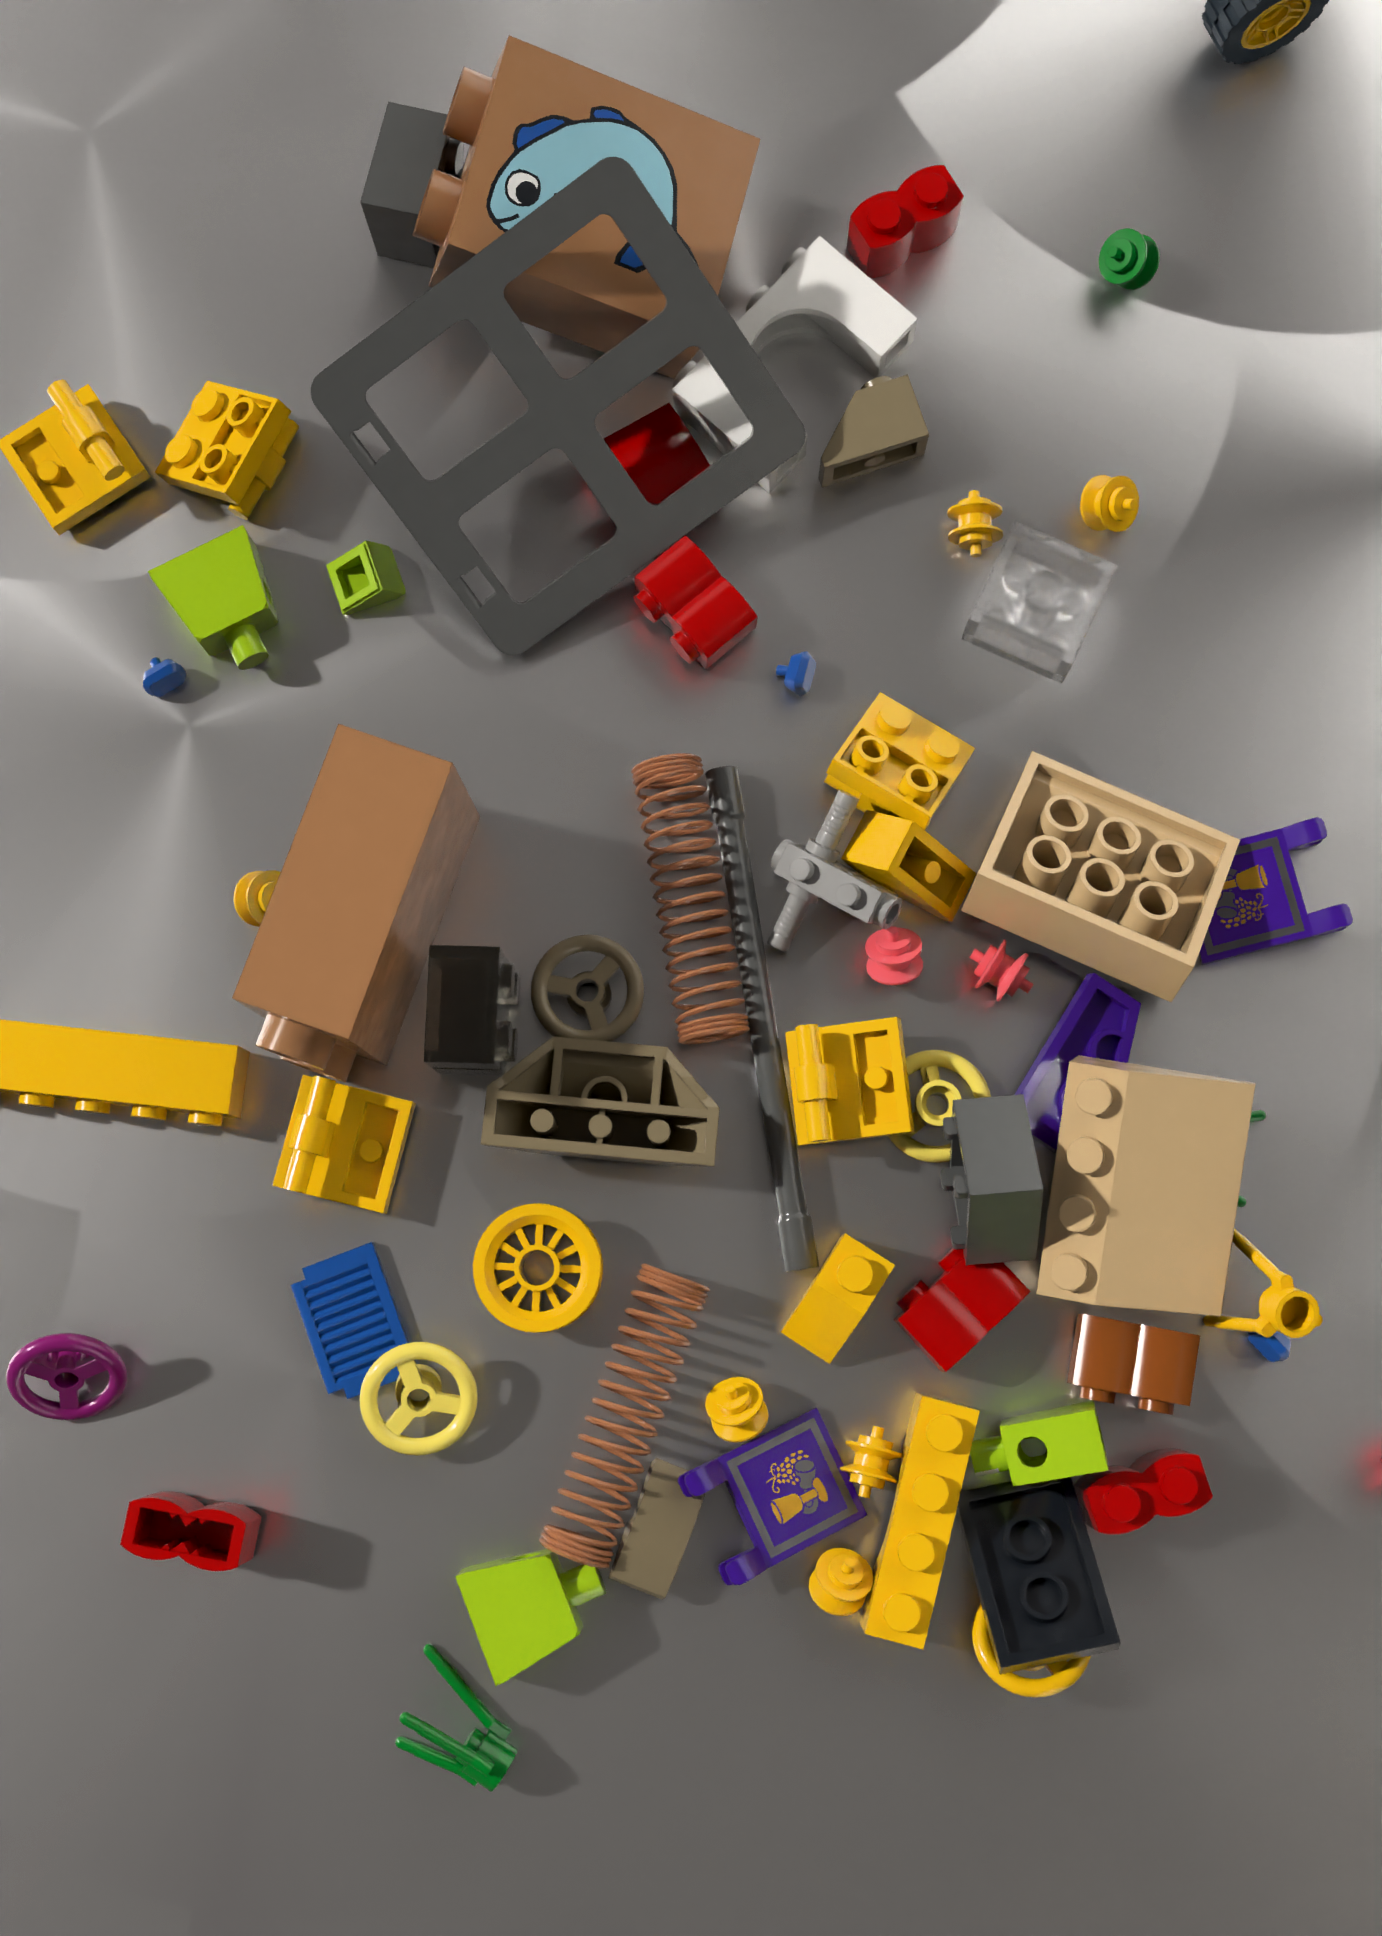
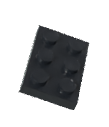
M1068 1477L1021 1486H1013L1012 1481L961 1491L956 1511L1000 1675L1118 1650L1121 1643L1072 1478Z

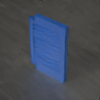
M374 1242L302 1268L305 1280L290 1285L327 1392L331 1394L344 1389L347 1399L360 1395L366 1373L381 1355L394 1347L409 1343ZM397 1366L384 1377L380 1387L397 1380L399 1376Z

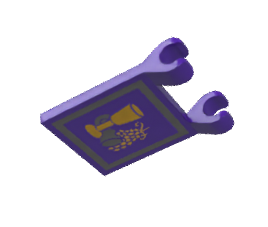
M1322 818L1308 819L1281 829L1240 839L1199 952L1201 965L1310 937L1342 931L1353 923L1350 908L1344 903L1307 914L1289 851L1316 846L1327 837V830Z
M813 1408L678 1477V1484L686 1497L700 1496L725 1482L754 1547L721 1562L718 1566L719 1573L726 1585L746 1583L777 1563L867 1516L853 1483L849 1482L850 1477L848 1473L840 1470V1467L844 1466L817 1408Z

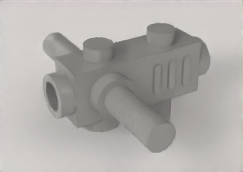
M838 790L816 839L809 838L807 845L797 844L789 839H785L776 848L771 859V867L775 870V874L789 881L786 891L790 894L767 941L772 947L784 952L788 951L810 903L816 904L819 898L867 924H876L883 929L890 928L896 921L902 908V899L898 897L899 894L837 861L840 852L836 848L859 801V798Z

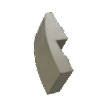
M655 1458L651 1462L633 1517L627 1522L608 1577L609 1579L663 1600L666 1598L705 1497V1493L693 1497H686L678 1484V1477L689 1470L659 1458Z

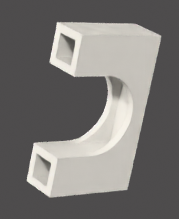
M819 236L806 250L800 247L792 253L783 266L782 275L771 287L763 285L753 294L747 303L746 313L736 324L757 355L767 344L779 337L793 333H810L824 337L836 344L872 376L877 378L913 343L918 318ZM705 356L698 363L694 361L687 363L673 381L674 410L684 421L726 455L751 435L752 426ZM807 433L804 445L796 455L757 482L769 494L806 456Z

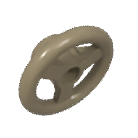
M598 935L573 936L554 945L540 959L531 981V1002L534 1012L542 1026L554 1037L612 1042L622 1036L633 1025L640 1013L644 999L642 973L633 956L619 943ZM591 951L605 955L593 971L581 972L572 979L551 975L556 966L572 954ZM620 968L627 983V998L620 1014L608 1024L604 1013L612 1000V991L608 980ZM586 983H592L598 987V995L591 1001H583L578 998L579 988ZM548 993L566 996L571 1009L579 1016L588 1018L591 1030L576 1029L562 1022L550 1006Z

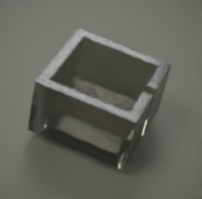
M429 945L424 1062L439 1074L503 1076L507 1071V1062H516L518 1031L517 1028H512V1021H509V1005H519L520 973L515 972L514 963L509 962L500 947Z

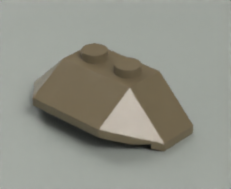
M551 1037L503 1076L498 1077L487 1086L481 1145L546 1155L653 1165L714 1167L720 1107L705 1092L668 1047Z

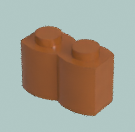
M1078 1314L1067 1383L1081 1386L1080 1398L1115 1404L1116 1393L1139 1397L1138 1409L1173 1415L1175 1404L1190 1406L1200 1335L1099 1316Z

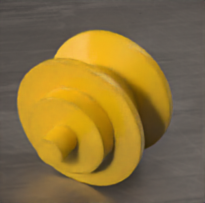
M1097 475L1090 479L1084 487L1081 495L1080 510L1085 524L1090 529L1096 531L1108 529L1113 532H1122L1132 525L1137 516L1139 494L1135 483L1129 477L1115 476L1111 478L1107 475Z
M978 490L969 491L968 498L960 500L958 504L951 506L947 510V516L959 524L958 528L948 533V540L953 544L959 545L962 549L970 550L971 557H980L982 555L981 550L991 547L992 543L1001 540L1003 537L1002 529L992 526V520L1002 514V506L991 502L988 498L980 497V491Z
M252 871L244 875L237 883L234 891V906L240 918L247 924L260 927L281 873L280 871Z
M745 1377L728 1378L716 1384L707 1395L706 1411L711 1418L714 1432L721 1439L728 1442H744L754 1438L765 1428L769 1416L768 1409L763 1401L761 1388L753 1380Z
M873 1426L871 1437L859 1435L858 1442H845L847 1446L855 1451L853 1464L842 1466L840 1470L851 1473L849 1482L860 1484L858 1494L860 1497L870 1499L872 1488L884 1490L885 1482L894 1484L898 1482L888 1473L890 1460L902 1458L903 1454L892 1451L893 1442L882 1439L885 1428Z
M846 1548L829 1549L819 1557L816 1568L809 1578L810 1595L814 1602L827 1613L836 1616L852 1615L863 1606L866 1596L873 1586V1572L868 1562L857 1552Z

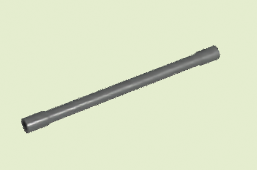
M722 766L706 771L705 776L712 819L717 827L746 1014L750 1028V1039L779 1213L777 1225L785 1272L819 1267L812 1219L807 1211L744 826L745 808L739 772L736 766Z

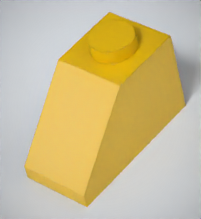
M870 810L865 811L841 857L844 862L858 873L899 894V898L949 922L953 921L977 874L914 821Z
M842 1234L781 1330V1333L830 1364L865 1315L895 1265L848 1234Z

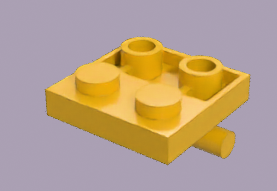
M64 379L53 382L47 389V393L55 403L54 406L0 439V449L59 536L151 478L90 385L87 384L73 392Z
M206 381L202 390L195 396L191 409L177 434L167 445L165 455L155 473L170 485L230 502L228 510L239 518L248 520L264 490L271 491L285 466L286 460L283 456L296 435L299 425L288 418L292 411L277 398Z
M880 692L832 759L826 772L828 775L824 783L837 791L843 790L859 798L856 808L863 813L866 810L912 820L926 830L931 822V818L968 763L975 748Z
M890 1017L818 1027V1024H806L796 1026L795 1031L785 1032L799 1146L915 1132L901 1018Z
M302 1075L272 1186L387 1214L416 1103L336 1083L335 1080L320 1076Z

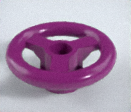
M60 1333L40 1337L19 1349L7 1367L6 1382L12 1397L28 1411L50 1419L76 1420L94 1416L112 1406L125 1389L127 1371L120 1355L106 1343L86 1335ZM107 1370L109 1382L105 1389L90 1399L79 1401L78 1390L84 1385L85 1379ZM24 1374L48 1381L53 1389L59 1391L60 1402L45 1399L34 1393L27 1386Z

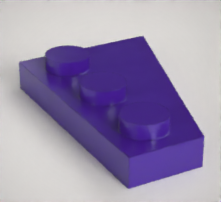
M1096 973L1086 975L1014 1094H1024L1033 1139L1054 1153L1057 1151L1069 1061L1080 1055L1128 1063L1141 1003Z

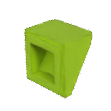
M366 540L326 565L343 615H350L395 600L406 593L393 551L388 545Z

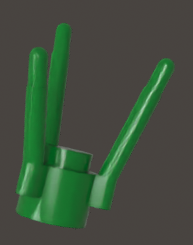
M427 1644L423 1648L426 1657L487 1730L483 1733L475 1727L462 1744L409 1712H403L399 1717L403 1725L456 1757H451L404 1736L398 1737L395 1744L399 1749L459 1775L473 1786L479 1783L492 1792L506 1774L518 1752V1749L506 1742L512 1729L497 1720L433 1645Z

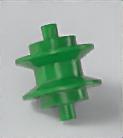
M1130 228L1120 229L1110 235L1104 242L1099 254V269L1104 279L1108 282L1117 284L1127 290L1139 289L1149 283L1157 272L1160 262L1159 248L1156 242L1149 236Z

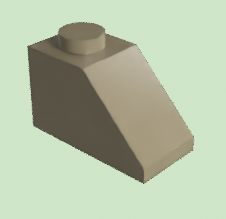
M908 374L892 379L890 376L877 377L865 383L860 390L855 391L821 456L818 478L822 488L924 456L929 432Z

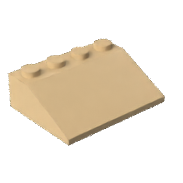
M1032 751L961 911L1172 1002L1195 966L1240 839Z
M1080 1055L1069 1061L1036 1294L1098 1306L1221 1316L1256 1083Z

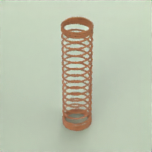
M690 753L669 754L642 761L631 770L633 774L631 778L634 779L633 784L637 786L634 793L640 799H644L637 810L643 816L648 817L640 827L644 832L651 834L643 844L648 850L654 852L646 863L652 868L659 869L650 878L654 885L661 887L652 898L658 903L666 904L656 913L660 920L668 922L661 928L659 934L664 938L672 939L666 943L662 951L668 956L676 957L669 961L665 967L668 972L679 975L672 979L668 987L673 991L685 992L675 997L671 1004L677 1009L689 1010L680 1014L674 1021L679 1025L676 1028V1031L679 1032L677 1034L679 1037L678 1042L681 1044H700L746 1034L750 1030L748 1027L749 1022L746 1021L748 1016L734 1013L710 1016L689 1022H682L681 1020L710 1009L741 1005L745 1000L743 998H735L700 1005H683L677 1002L703 992L735 988L740 986L742 982L740 980H731L703 987L674 986V984L700 974L733 970L739 964L728 962L691 970L670 967L693 957L731 952L736 947L732 944H725L693 952H673L667 949L686 940L722 936L730 933L733 929L723 926L685 935L668 934L664 931L683 922H697L724 917L730 911L724 908L713 909L683 917H668L661 915V913L677 905H691L719 900L725 897L726 893L723 891H711L690 895L677 900L662 899L658 896L672 888L701 886L718 882L723 876L719 873H709L674 882H661L655 880V878L669 870H688L716 864L720 858L715 855L700 856L669 865L655 864L652 860L664 853H683L706 849L715 845L717 841L713 838H699L679 842L664 848L650 846L649 842L659 836H678L702 832L710 829L713 823L709 820L691 821L662 830L648 829L646 825L655 819L698 815L706 812L711 806L706 803H690L668 808L657 813L646 812L643 810V807L653 801L665 802L694 798L703 795L707 788L702 785H691L666 790L653 796L640 793L642 788H668L699 778L704 773L702 769L703 764L701 763L702 759ZM695 791V792H691V793H687V794H682V795L669 796V795L677 794V793H681V792ZM688 809H695V810L686 811V812H678V811H683V810H688Z
M645 1263L641 1265L642 1269L639 1270L638 1280L684 1302L639 1290L631 1291L632 1296L681 1321L633 1308H626L624 1311L630 1317L677 1340L622 1325L618 1327V1330L624 1335L648 1345L671 1358L616 1343L611 1346L613 1350L665 1376L648 1373L609 1361L604 1364L606 1368L626 1376L661 1395L637 1390L603 1379L598 1380L600 1386L637 1402L655 1413L633 1409L596 1397L591 1400L592 1403L629 1419L650 1432L625 1427L589 1415L584 1417L587 1422L625 1438L644 1450L617 1445L582 1433L578 1435L579 1439L602 1448L628 1461L637 1468L609 1463L575 1451L571 1453L572 1457L598 1467L618 1477L632 1487L604 1482L571 1470L564 1471L566 1476L596 1487L615 1497L625 1505L599 1501L564 1488L557 1489L559 1494L583 1502L605 1513L618 1523L594 1520L557 1506L551 1507L552 1512L583 1523L605 1535L612 1542L594 1540L577 1532L550 1524L544 1526V1532L541 1533L542 1537L539 1539L542 1546L556 1554L600 1569L610 1567L609 1562L612 1561L611 1557L614 1556V1552L610 1547L618 1545L617 1538L605 1528L621 1529L625 1526L623 1519L611 1510L625 1511L632 1507L627 1498L616 1491L635 1492L638 1490L637 1484L621 1472L641 1474L645 1471L644 1466L639 1461L625 1453L639 1456L651 1454V1449L645 1443L629 1434L653 1438L658 1435L657 1430L653 1426L636 1416L650 1419H662L665 1416L658 1407L640 1397L657 1401L671 1400V1396L666 1390L641 1377L665 1383H675L678 1381L672 1372L645 1358L672 1365L684 1364L683 1358L678 1354L648 1339L679 1347L691 1345L690 1341L684 1336L652 1320L685 1329L697 1328L693 1320L655 1301L700 1312L704 1309L701 1304L706 1302L707 1292L710 1291L709 1287Z

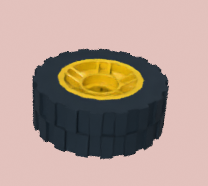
M1207 0L1204 6L1205 12L1202 13V20L1220 56L1225 62H1233L1234 65L1242 64L1243 62L1250 63L1265 55L1268 56L1276 52L1277 49L1295 40V37L1306 31L1311 26V23L1321 15L1324 6L1328 4L1329 0Z

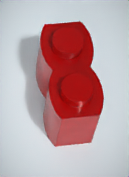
M944 165L923 168L910 175L897 191H886L873 195L863 201L853 211L849 222L847 250L859 269L868 277L878 278L885 276L903 265L911 253H922L942 245L953 235L957 228L964 195Z
M686 535L635 576V590L638 593L634 596L635 603L651 622L655 623L660 619L674 633L670 637L671 644L689 664L696 660L705 669L709 668L756 629L758 616L735 587L721 576L704 552Z
M954 1248L938 1262L944 1272L933 1283L927 1286L920 1279L898 1299L896 1304L903 1311L894 1319L941 1372H947L1031 1292L1004 1262L966 1265L963 1249Z
M1175 1448L1149 1452L1138 1458L1130 1467L1108 1466V1471L1083 1475L1074 1484L1086 1524L1100 1533L1113 1535L1137 1530L1147 1524L1155 1515L1176 1517L1192 1513L1206 1505L1213 1497L1200 1456Z
M173 1491L157 1492L129 1502L120 1545L130 1553L146 1559L165 1560L180 1556L188 1564L203 1570L226 1571L239 1567L253 1559L262 1517L254 1510L237 1503L218 1502L204 1506L197 1499L184 1493Z

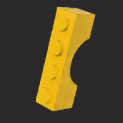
M915 1392L902 1446L903 1457L901 1458L892 1512L879 1556L873 1567V1586L866 1596L860 1621L864 1634L924 1650L980 1413L979 1410L973 1407Z

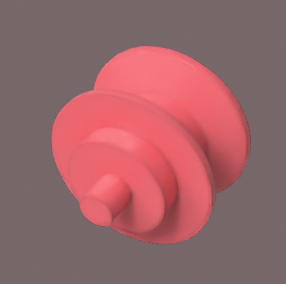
M891 926L888 929L876 931L867 939L865 951L869 959L866 969L868 975L876 982L885 985H902L915 980L921 974L923 961L919 954L922 951V941L915 932L906 928Z
M1005 939L998 948L990 945L985 954L975 948L969 957L979 963L973 974L980 977L974 988L977 989L987 982L997 988V1002L1002 999L1005 993L1013 997L1018 988L1028 993L1033 986L1032 982L1025 979L1030 968L1024 965V962L1029 954L1025 953L1016 959L1006 954L1007 941Z

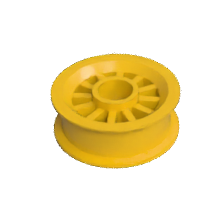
M542 1203L521 1205L501 1214L482 1234L473 1260L474 1283L484 1306L496 1319L505 1325L520 1331L533 1333L560 1329L580 1318L590 1308L598 1295L603 1278L601 1249L590 1228L580 1218L567 1210ZM536 1225L535 1244L532 1245L524 1228ZM546 1225L557 1228L547 1246H545ZM515 1233L523 1247L521 1251L507 1243V1240ZM567 1235L574 1244L557 1253L555 1250L564 1236ZM501 1250L515 1258L514 1263L498 1262ZM537 1251L546 1252L554 1263L552 1277L542 1285L531 1283L524 1274L525 1260L530 1254ZM577 1252L579 1253L581 1266L563 1265L562 1260ZM497 1270L514 1271L515 1276L499 1283ZM580 1273L577 1287L563 1279L562 1274ZM520 1284L521 1288L511 1301L504 1291ZM556 1285L572 1294L563 1304L554 1288ZM530 1290L533 1291L532 1311L520 1307ZM543 1291L546 1292L554 1307L551 1310L542 1311Z

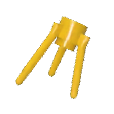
M1234 1228L1232 1242L1271 1280L1272 1286H1269L1260 1296V1316L1257 1319L1206 1315L1203 1318L1204 1325L1220 1329L1256 1332L1266 1338L1271 1337L1277 1331L1291 1338H1301L1308 1335L1315 1327L1320 1326L1323 1318L1319 1314L1320 1309L1315 1298L1311 1294L1294 1287L1293 1279L1290 1275L1280 1271L1245 1236Z

